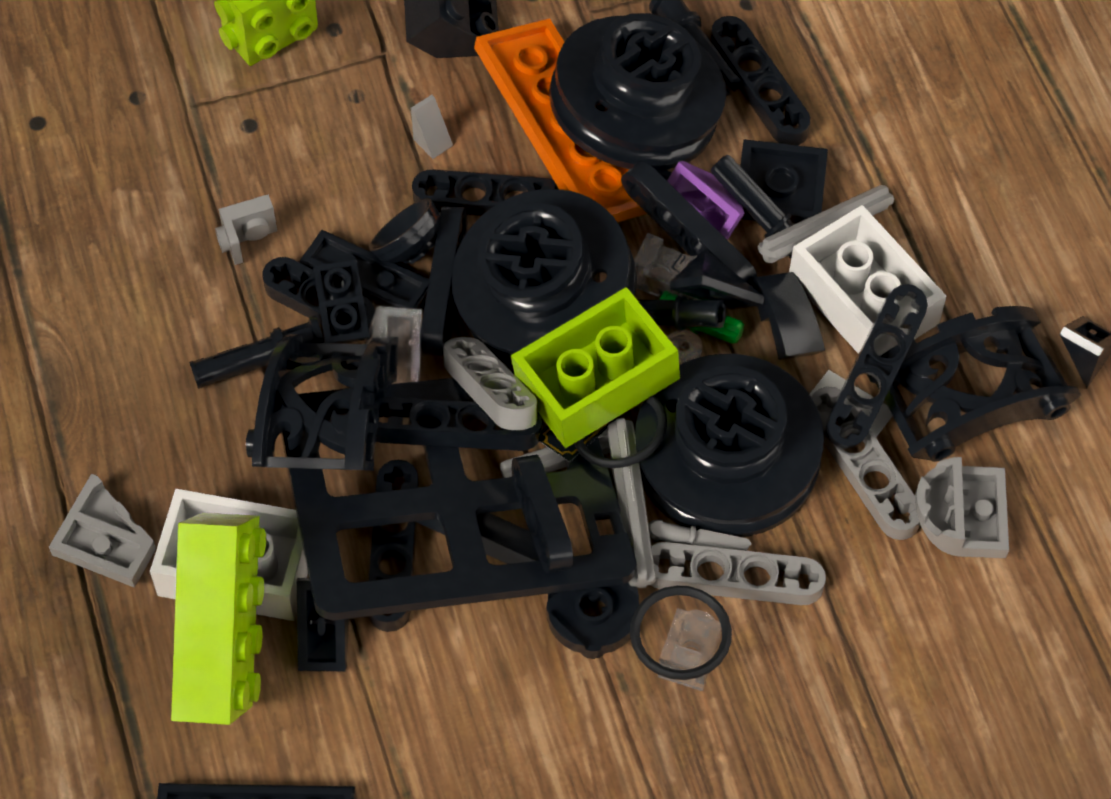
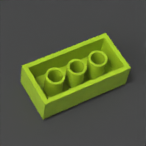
M201 513L178 523L171 721L230 725L253 706V702H257L259 699L261 677L259 673H254V656L261 651L263 632L262 626L256 625V606H261L263 602L264 579L257 575L258 557L262 558L264 556L266 548V531L264 528H259L260 516Z

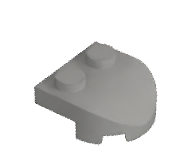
M953 457L939 461L934 469L929 471L924 477H921L915 495L917 516L927 538L938 549L953 556L1006 558L1009 552L1005 468L962 466V457Z

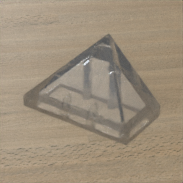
M376 307L369 328L370 339L365 340L364 344H369L376 336L398 337L397 382L392 384L419 381L422 309Z

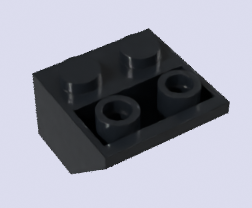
M404 0L406 42L435 58L479 56L474 49L476 37L499 31L496 0Z

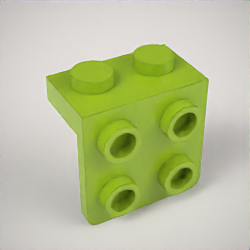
M315 0L214 1L215 9L221 18L222 27L219 28V34L223 43L229 50L235 49L249 66L263 59L271 58L279 50L297 40L306 39L318 27Z

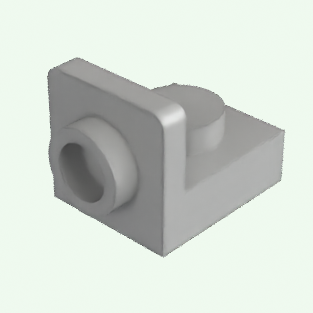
M269 194L218 209L222 226L215 228L217 240L222 253L230 251L235 265L243 263L240 242L259 240L270 233L277 232L274 208Z

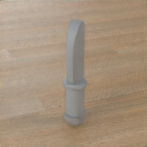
M658 519L648 523L650 538L657 542L661 540L671 543L747 551L751 545L747 538L704 529L696 530L695 526L689 528L665 523L663 520Z

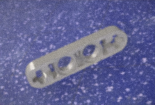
M457 337L449 339L444 343V368L498 426L508 430H525L536 425V397L481 341L470 337Z
M835 387L818 389L811 398L821 417L824 435L823 443L881 530L887 536L896 540L911 538L920 527L914 493L871 430L863 440L865 444L864 450L859 453H848L829 441L826 436L825 425L830 412L825 411L821 413V405L826 404L829 408H833L841 390ZM847 398L844 404L853 406L850 414L843 421L837 420L841 427L839 435L842 438L849 436L851 433L858 435L859 431L853 427V422L859 412ZM878 471L887 476L889 484L882 489H873L865 483L863 478L869 472ZM894 494L893 505L900 514L907 512L910 514L906 524L901 519L892 520L894 508L889 499Z
M660 542L651 546L656 580L651 586L657 589L676 585L691 586L713 596L810 605L822 596L826 581L825 571L821 564L807 557L671 542ZM660 559L669 560L670 567L668 573L659 572L658 565ZM685 560L691 561L689 577L683 576ZM705 562H715L722 567L724 574L717 580L709 581L702 578L697 569ZM751 567H761L768 572L770 580L761 586L752 585L745 579L744 573ZM779 570L785 571L783 587H776ZM799 574L808 575L810 582L808 589L799 588Z

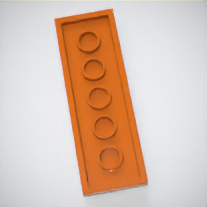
M551 19L476 37L474 49L558 188L591 198L603 206L615 218L617 223L647 214L627 194L622 185L621 177L629 169L609 164L584 151L566 135L552 112L549 87L564 40Z

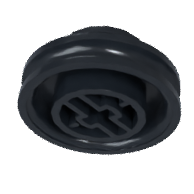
M631 13L626 16H611L588 22L575 30L566 39L559 52L556 67L551 78L549 98L552 112L558 124L566 135L584 151L618 167L630 169L637 162L642 161L652 166L656 171L675 168L679 161L688 163L706 149L712 140L717 123L723 112L726 89L722 73L714 59L695 41L685 28L668 18L651 13Z
M541 189L524 192L498 203L472 225L457 250L452 268L451 283L457 309L474 338L481 341L499 360L512 365L511 355L625 287L635 297L637 273L632 252L621 227L603 206L589 197L572 191ZM599 273H606V279L600 282Z
M730 353L713 354L695 358L679 365L680 379L654 394L664 406L667 415V430L664 439L649 457L639 462L643 488L650 500L664 515L680 526L689 528L695 526L696 530L704 529L737 537H748L764 533L787 521L804 505L811 495L820 470L824 442L823 425L818 409L809 393L785 370L768 361L752 356ZM643 401L636 421L635 443L637 453L651 442L658 427L656 411L646 401ZM674 403H677L676 412H670L668 409Z

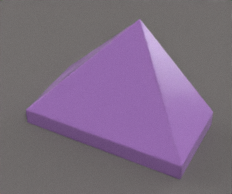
M679 161L667 181L728 240L745 214L742 205L713 174L687 162Z

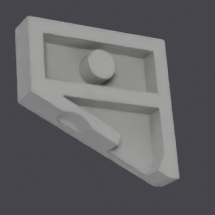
M91 474L52 540L49 549L55 557L135 588L156 547L153 539L140 525H137L132 520L130 513L120 501L117 502L105 489L100 478Z

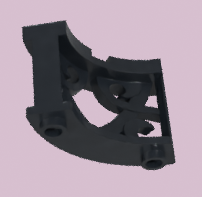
M1025 306L995 307L991 312L993 316L977 320L973 313H968L937 324L939 333L923 339L918 343L913 339L884 399L909 446L908 451L911 457L932 462L941 461L952 455L956 450L955 447L995 428L1025 420H1054L1070 410V404L1078 399L1081 393L1077 387L1067 385L1037 333L1035 327L1041 321L1033 308ZM898 345L892 347L880 355V357L886 359L895 357L898 352ZM985 347H997V351L994 353ZM967 351L971 356L984 364L1006 368L1002 382L991 397L967 394L946 387L956 373L960 353ZM941 361L946 365L947 369L933 381L932 379L936 377L938 369H933L930 366ZM867 374L870 382L876 383L879 389L877 380L873 376ZM900 384L916 395L909 406L905 403L897 387ZM1030 384L1035 385L1039 388L1033 389ZM930 402L933 404L926 418V427L934 418H942L946 424L924 437L913 415L924 404Z
M288 334L277 342L262 382L255 428L249 429L246 437V452L248 457H252V467L374 471L375 443L380 414L378 409H373L375 397L384 398L389 386L393 382H397L398 337L376 336L369 344L302 343L301 334ZM333 371L335 379L350 388L342 389L329 395L321 403L316 413L306 405L294 388L311 377ZM341 408L349 410L345 415H338L335 411ZM305 431L309 434L300 458L274 457L275 441L280 433L290 432L287 438L289 450H293L300 445ZM320 443L338 453L344 454L345 459L316 458Z

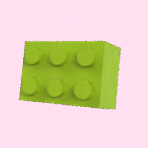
M627 287L511 355L514 375L536 397L537 411L565 449L680 379L677 348Z

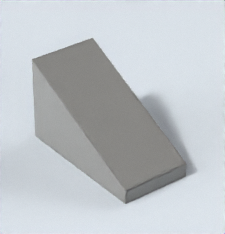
M433 95L428 96L411 107L413 140L432 159L453 146Z

